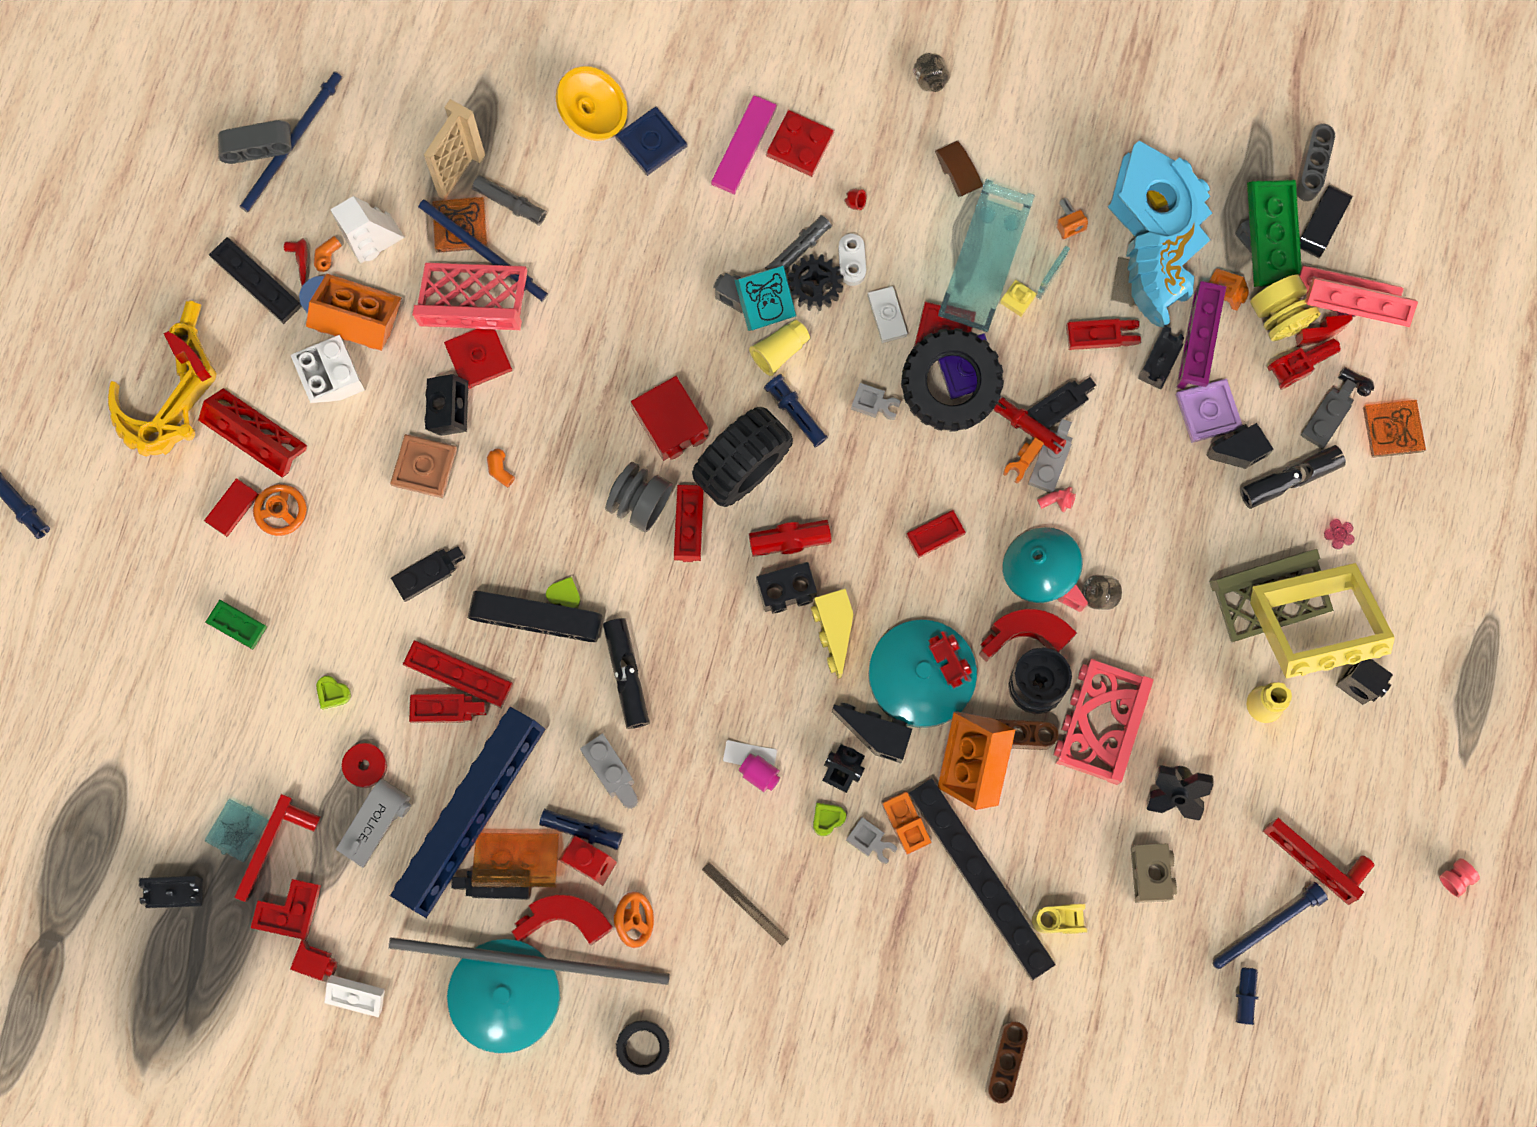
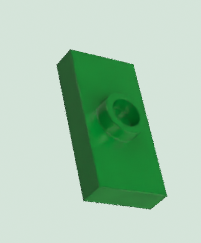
M220 599L205 621L211 627L252 650L267 629L266 625Z

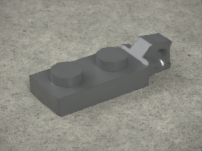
M1347 379L1340 390L1333 388L1326 395L1300 436L1323 450L1352 407L1351 404L1354 400L1349 396L1357 384Z

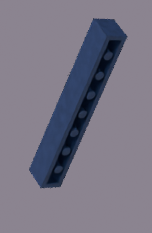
M509 707L507 712L501 717L491 737L485 742L483 750L471 764L464 780L457 786L450 802L441 811L439 819L432 830L426 835L417 854L410 860L403 876L396 882L390 897L427 919L546 730L534 719Z

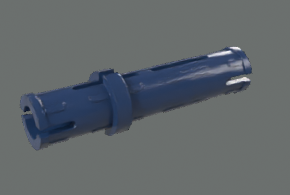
M0 472V498L15 513L16 520L24 524L36 539L44 537L46 534L42 530L48 533L50 527L37 515V509L33 505H28Z
M548 809L543 810L539 822L540 826L583 838L592 845L598 843L615 850L619 849L623 838V833L600 827L599 823H587Z

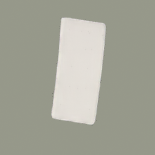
M727 740L723 761L742 765L748 755L752 753L754 756H761L775 766L777 750Z

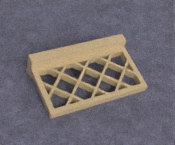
M451 99L444 107L448 119L424 153L438 197L446 200L471 160L473 159L480 163L485 156L473 111Z

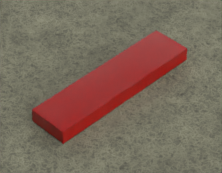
M416 640L413 641L403 662V666L501 709L513 686L512 682Z

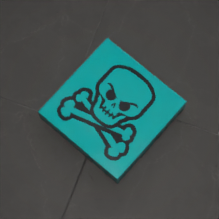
M777 266L734 280L748 331L796 317L783 266Z

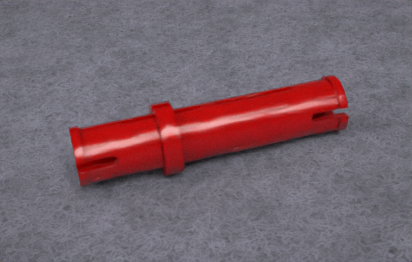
M1004 397L999 399L998 402L1006 409L996 404L994 412L1009 420L1014 428H1020L1033 438L1036 437L1055 454H1059L1062 451L1054 442L1064 448L1066 444L1065 439L1030 417L1025 409L1017 408Z

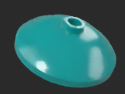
M1042 527L1023 533L1011 543L1004 555L1002 571L1008 587L1015 595L1029 602L1044 603L1064 596L1075 586L1082 572L1083 558L1079 546L1069 534L1056 528ZM1039 554L1043 555L1039 560L1034 559Z

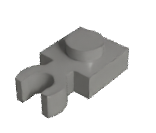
M860 383L851 410L876 418L879 411L887 419L895 420L896 413L890 412L888 407L892 405L899 407L901 401L897 398L886 400L883 398L885 391Z
M863 817L846 839L848 843L866 856H869L872 851L876 852L878 860L884 864H887L889 860L883 856V850L886 848L891 849L893 852L897 850L893 843L882 842L880 839L885 833Z

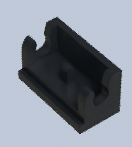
M1165 325L1138 377L1139 380L1162 390L1184 345L1182 344L1184 336L1182 334L1178 337L1171 335V328Z
M196 876L139 878V887L143 888V897H140L139 901L140 904L145 905V908L202 907L203 878Z

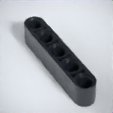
M473 591L467 618L486 624L585 642H597L602 615L588 610L483 591Z

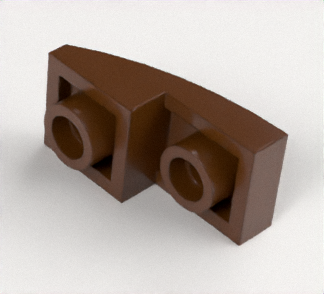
M959 141L935 150L944 175L949 174L958 197L983 187L975 166Z

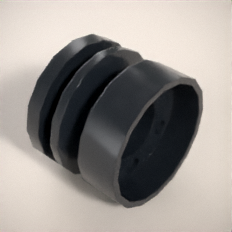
M1044 647L1031 649L1022 655L1010 674L1008 683L1010 697L1016 706L1025 712L1042 714L1051 711L1057 707L1070 688L1072 680L1070 665L1064 656L1055 650ZM1034 680H1036L1037 683L1043 684L1041 689L1038 685L1033 686Z

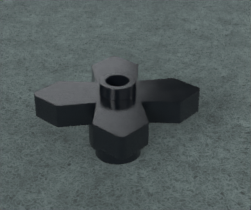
M1160 765L1155 776V784L1159 789L1150 791L1147 799V810L1164 813L1177 806L1184 818L1201 820L1204 812V801L1201 797L1210 795L1214 785V777L1198 772L1193 775L1185 766L1168 767Z

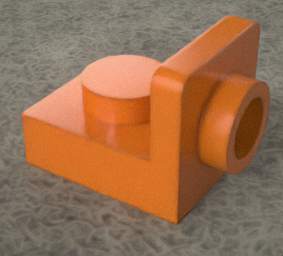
M1216 268L1208 283L1226 286L1224 301L1229 302L1231 308L1237 311L1240 305L1246 302L1249 295L1245 278Z

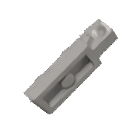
M1062 419L1057 432L1051 430L1065 439L1066 444L1063 448L1054 442L1055 445L1062 449L1059 454H1055L1043 445L1028 485L1049 493L1054 492L1072 445L1073 438L1067 436L1072 422Z

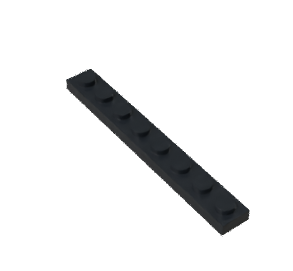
M931 778L911 791L909 796L1031 981L1054 967L1056 964L934 780Z

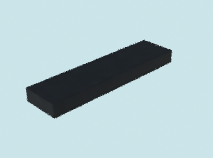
M228 237L209 254L211 259L282 324H285L302 307L290 293Z

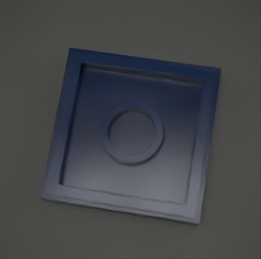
M656 106L615 135L617 141L647 176L687 147V142Z

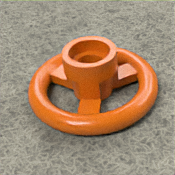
M285 484L272 485L264 489L255 500L253 506L255 522L261 530L270 535L283 536L290 534L303 523L307 510L306 502L302 494L294 487ZM280 492V495L270 497L266 502V509L261 510L263 502L267 497L274 493ZM289 494L298 503L296 519L288 512L287 500ZM277 506H283L280 512H275ZM269 517L283 518L289 525L283 528H274L269 526L263 519Z
M634 891L622 897L614 914V926L618 936L628 947L638 948L643 946L649 940L654 926V914L649 900L642 893ZM631 901V909H625ZM639 902L644 909L646 923L642 921L639 913ZM631 929H638L642 935L638 939H632L626 932Z

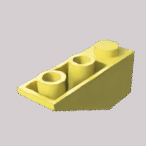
M846 589L815 597L814 606L811 607L814 621L820 622L822 631L819 632L822 647H828L830 657L827 658L830 672H836L837 679L842 678L854 615Z

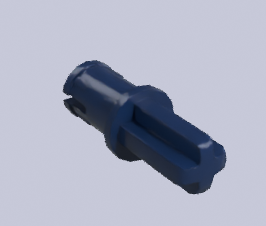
M1247 967L1241 969L1239 994H1236V997H1239L1236 1023L1254 1025L1255 1001L1259 1000V997L1256 996L1257 969Z

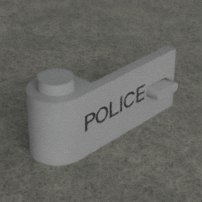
M381 779L371 790L336 850L362 868L365 867L392 821L398 817L403 818L410 810V797L384 779Z

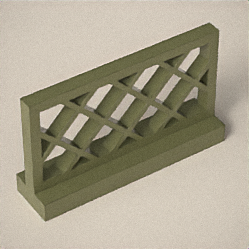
M1318 549L1309 550L1209 581L1212 592L1215 591L1231 642L1264 633L1255 614L1253 618H1250L1240 612L1246 599L1251 601L1249 593L1253 585L1266 584L1264 582L1268 580L1275 582L1281 576L1287 579L1292 578L1293 576L1289 574L1297 572L1295 577L1301 576L1303 570L1312 567L1313 573L1321 571L1318 562L1320 559ZM1246 588L1244 593L1239 589ZM1234 592L1242 596L1236 610L1227 605L1224 594ZM1329 594L1321 596L1325 608L1318 610L1307 606L1310 599L1303 600V602H1293L1300 606L1296 616L1293 618L1282 614L1285 605H1280L1278 610L1272 608L1277 621L1279 617L1285 619L1278 622L1280 627L1334 611ZM1304 609L1309 611V613L1302 614ZM1237 616H1240L1249 621L1250 624L1245 633L1237 635L1233 624ZM1254 625L1260 627V628H1257V629L1252 630L1253 627H1254Z

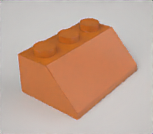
M326 274L309 301L306 327L333 336L340 335L343 340L382 351L390 336L402 297Z
M954 712L938 788L975 810L999 806L1015 729L996 719Z

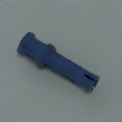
M779 374L765 385L764 390L772 394L778 402L777 406L782 410H786L812 442L815 448L827 440V435L823 433L800 404L797 392H792L784 382L785 377Z

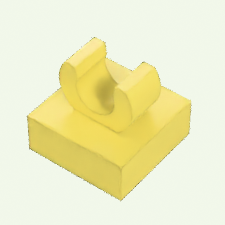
M1015 280L1002 297L1000 304L1022 317L1037 293Z

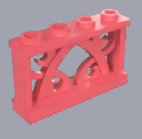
M1090 659L1087 665L1082 664L1077 679L1082 681L1079 690L1074 689L1069 704L1073 705L1071 715L1066 714L1061 730H1064L1065 734L1062 741H1057L1053 755L1057 756L1055 764L1063 765L1118 785L1123 780L1154 679L1146 676L1142 677ZM1098 674L1107 676L1111 683V691L1106 693V686L1102 681H1100L1101 688L1098 690L1094 689L1091 684L1092 678ZM1116 679L1137 685L1136 690H1117ZM1087 692V694L1093 699L1089 700L1082 706ZM1117 700H1120L1119 707L1121 705H1126L1128 707V712L1126 714H1120L1118 712L1116 706ZM1110 702L1112 715L1120 724L1124 725L1123 731L1113 730L1107 732L1098 741L1090 728L1087 714L1098 706ZM1076 723H1078L1081 733L1073 735ZM1108 738H1114L1117 741L1116 748H1111L1109 743L1105 748L1102 745ZM1079 742L1081 750L1078 752H1084L1088 747H1090L1092 752L1086 759L1077 760L1071 755L1070 747L1072 743ZM1097 755L1103 762L1111 766V770L1109 772L1089 765V763Z

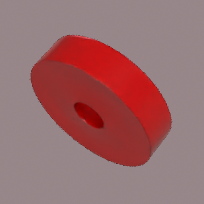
M368 743L354 745L345 753L342 760L344 777L351 784L360 788L375 786L384 778L387 771V760L384 753L376 746ZM363 761L369 762V767L366 770L360 769V764Z

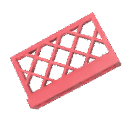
M425 263L418 305H414L412 315L419 326L521 330L522 320L520 313L527 268L526 266ZM431 271L443 272L445 274L435 284L430 281ZM461 272L468 273L470 277L460 285L453 279ZM486 273H492L496 278L483 286L478 279ZM511 274H519L518 281L511 287L503 281ZM451 281L456 288L444 297L438 289ZM476 282L481 289L469 298L463 290ZM501 283L506 290L494 298L488 291ZM434 292L441 298L434 305H425L426 299ZM461 293L466 301L459 306H452L449 301ZM484 294L491 299V302L485 307H477L474 304ZM511 295L515 299L514 308H502L499 303Z

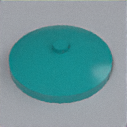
M913 620L894 627L880 639L869 663V685L879 707L892 719L908 723L907 726L916 728L936 727L952 720L954 712H962L967 706L975 690L977 666L969 645L955 630L936 621ZM942 631L947 632L949 636L951 634L955 636L960 646L957 652L961 660L964 658L967 660L973 672L969 674L972 681L968 682L963 678L961 679L963 684L955 689L947 684L940 669L948 664L947 659L937 663L928 647L930 645L929 639L935 636H939L940 639L943 638Z
M511 939L492 940L475 947L476 949L545 957L536 948L521 941ZM464 958L455 967L447 991L448 1011L457 1031L473 1046L492 1053L517 1052L535 1044L552 1026L560 1004V986L555 970Z

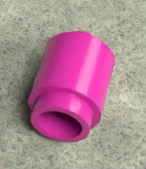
M752 753L748 755L739 768V772L743 774L742 777L762 792H765L767 789L772 791L781 779L778 776L779 769L761 756H754Z

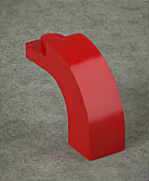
M1038 609L1017 610L1004 615L993 623L990 629L997 636L994 637L990 634L981 643L983 649L979 656L987 662L1007 642L1018 637L1033 638L1042 643L1046 648L1059 653L1075 637L1077 632L1063 619L1047 611Z
M554 895L541 898L528 905L534 915L530 918L527 914L514 924L516 928L511 932L518 941H523L549 922L557 920L568 921L578 927L592 946L613 931L614 928L607 918L591 903L574 896Z

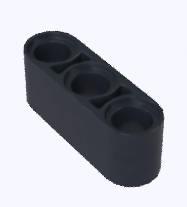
M1331 184L1328 186L1300 238L1301 250L1317 258L1322 256L1353 195Z

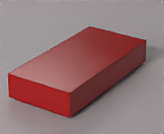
M236 478L205 518L204 522L228 537L259 494Z
M951 510L906 533V537L917 557L920 558L964 536L966 532L954 510Z

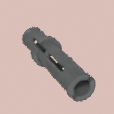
M481 175L475 179L472 185L473 191L508 208L517 217L527 218L538 226L542 224L546 217L547 211L531 204L526 197H519L490 182Z
M820 215L806 230L802 229L799 232V237L767 265L765 269L783 266L784 270H786L809 247L813 248L817 244L816 241L832 227L831 223L823 215Z

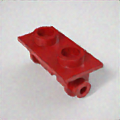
M942 631L943 638L940 639L939 636H935L929 639L930 645L928 647L937 663L947 659L948 664L940 669L947 684L955 689L963 684L961 681L963 678L965 681H972L969 674L973 672L965 658L961 660L957 652L960 646L953 634L949 636L947 632Z

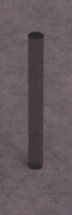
M710 862L704 866L702 871L777 943L783 946L789 940L769 918Z

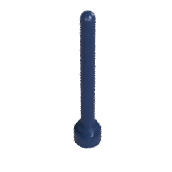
M1313 882L1305 888L1301 899L1215 958L1213 966L1216 969L1223 968L1309 906L1314 907L1317 905L1319 907L1328 901L1326 893L1318 883Z

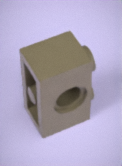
M1169 843L1135 845L1131 847L1135 903L1173 900V895L1177 893L1176 879L1171 877V867H1174L1173 850H1169ZM1150 866H1156L1160 870L1161 877L1158 881L1150 878L1148 873Z

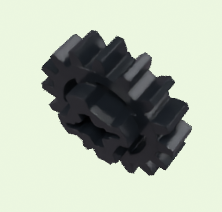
M810 254L809 261L801 257L800 266L793 264L792 271L794 273H788V280L791 281L788 283L789 290L793 291L791 293L792 300L799 298L798 306L801 307L805 303L807 304L808 311L812 309V306H816L817 310L821 311L823 304L830 308L832 304L831 299L838 301V293L843 291V285L840 283L843 282L844 277L843 275H838L840 267H832L833 259L825 262L823 255H820L819 259L815 260L813 254ZM806 270H808V272L806 273V275L801 276V274H802L803 272H805ZM812 280H817L819 285H814ZM830 287H832L831 290L823 296L825 290H829Z

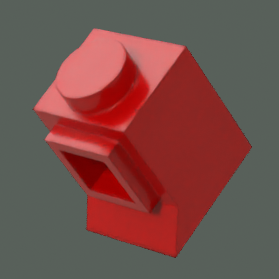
M301 939L290 970L327 982L328 977L334 975L338 962L331 958L332 953L309 946L306 940Z

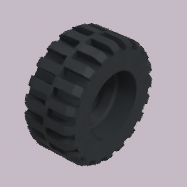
M954 328V330L942 329L937 333L925 336L922 341L913 347L902 370L901 388L904 394L903 397L912 414L916 415L921 420L920 422L925 425L932 426L936 430H947L949 432L966 430L983 421L998 403L1004 380H1002L1003 368L998 361L999 356L996 351L989 347L990 344L985 339L982 340L977 337L976 333L971 331L969 333L964 332L958 328ZM946 356H958L967 360L974 368L977 376L975 392L967 401L958 405H946L937 401L930 393L927 385V375L930 367L937 360Z
M755 407L753 410L747 411L745 415L737 418L733 424H730L705 449V452L699 457L698 462L693 467V479L717 505L723 507L731 506L736 501L741 500L746 494H749L783 460V457L788 453L789 448L793 444L792 434L767 408Z

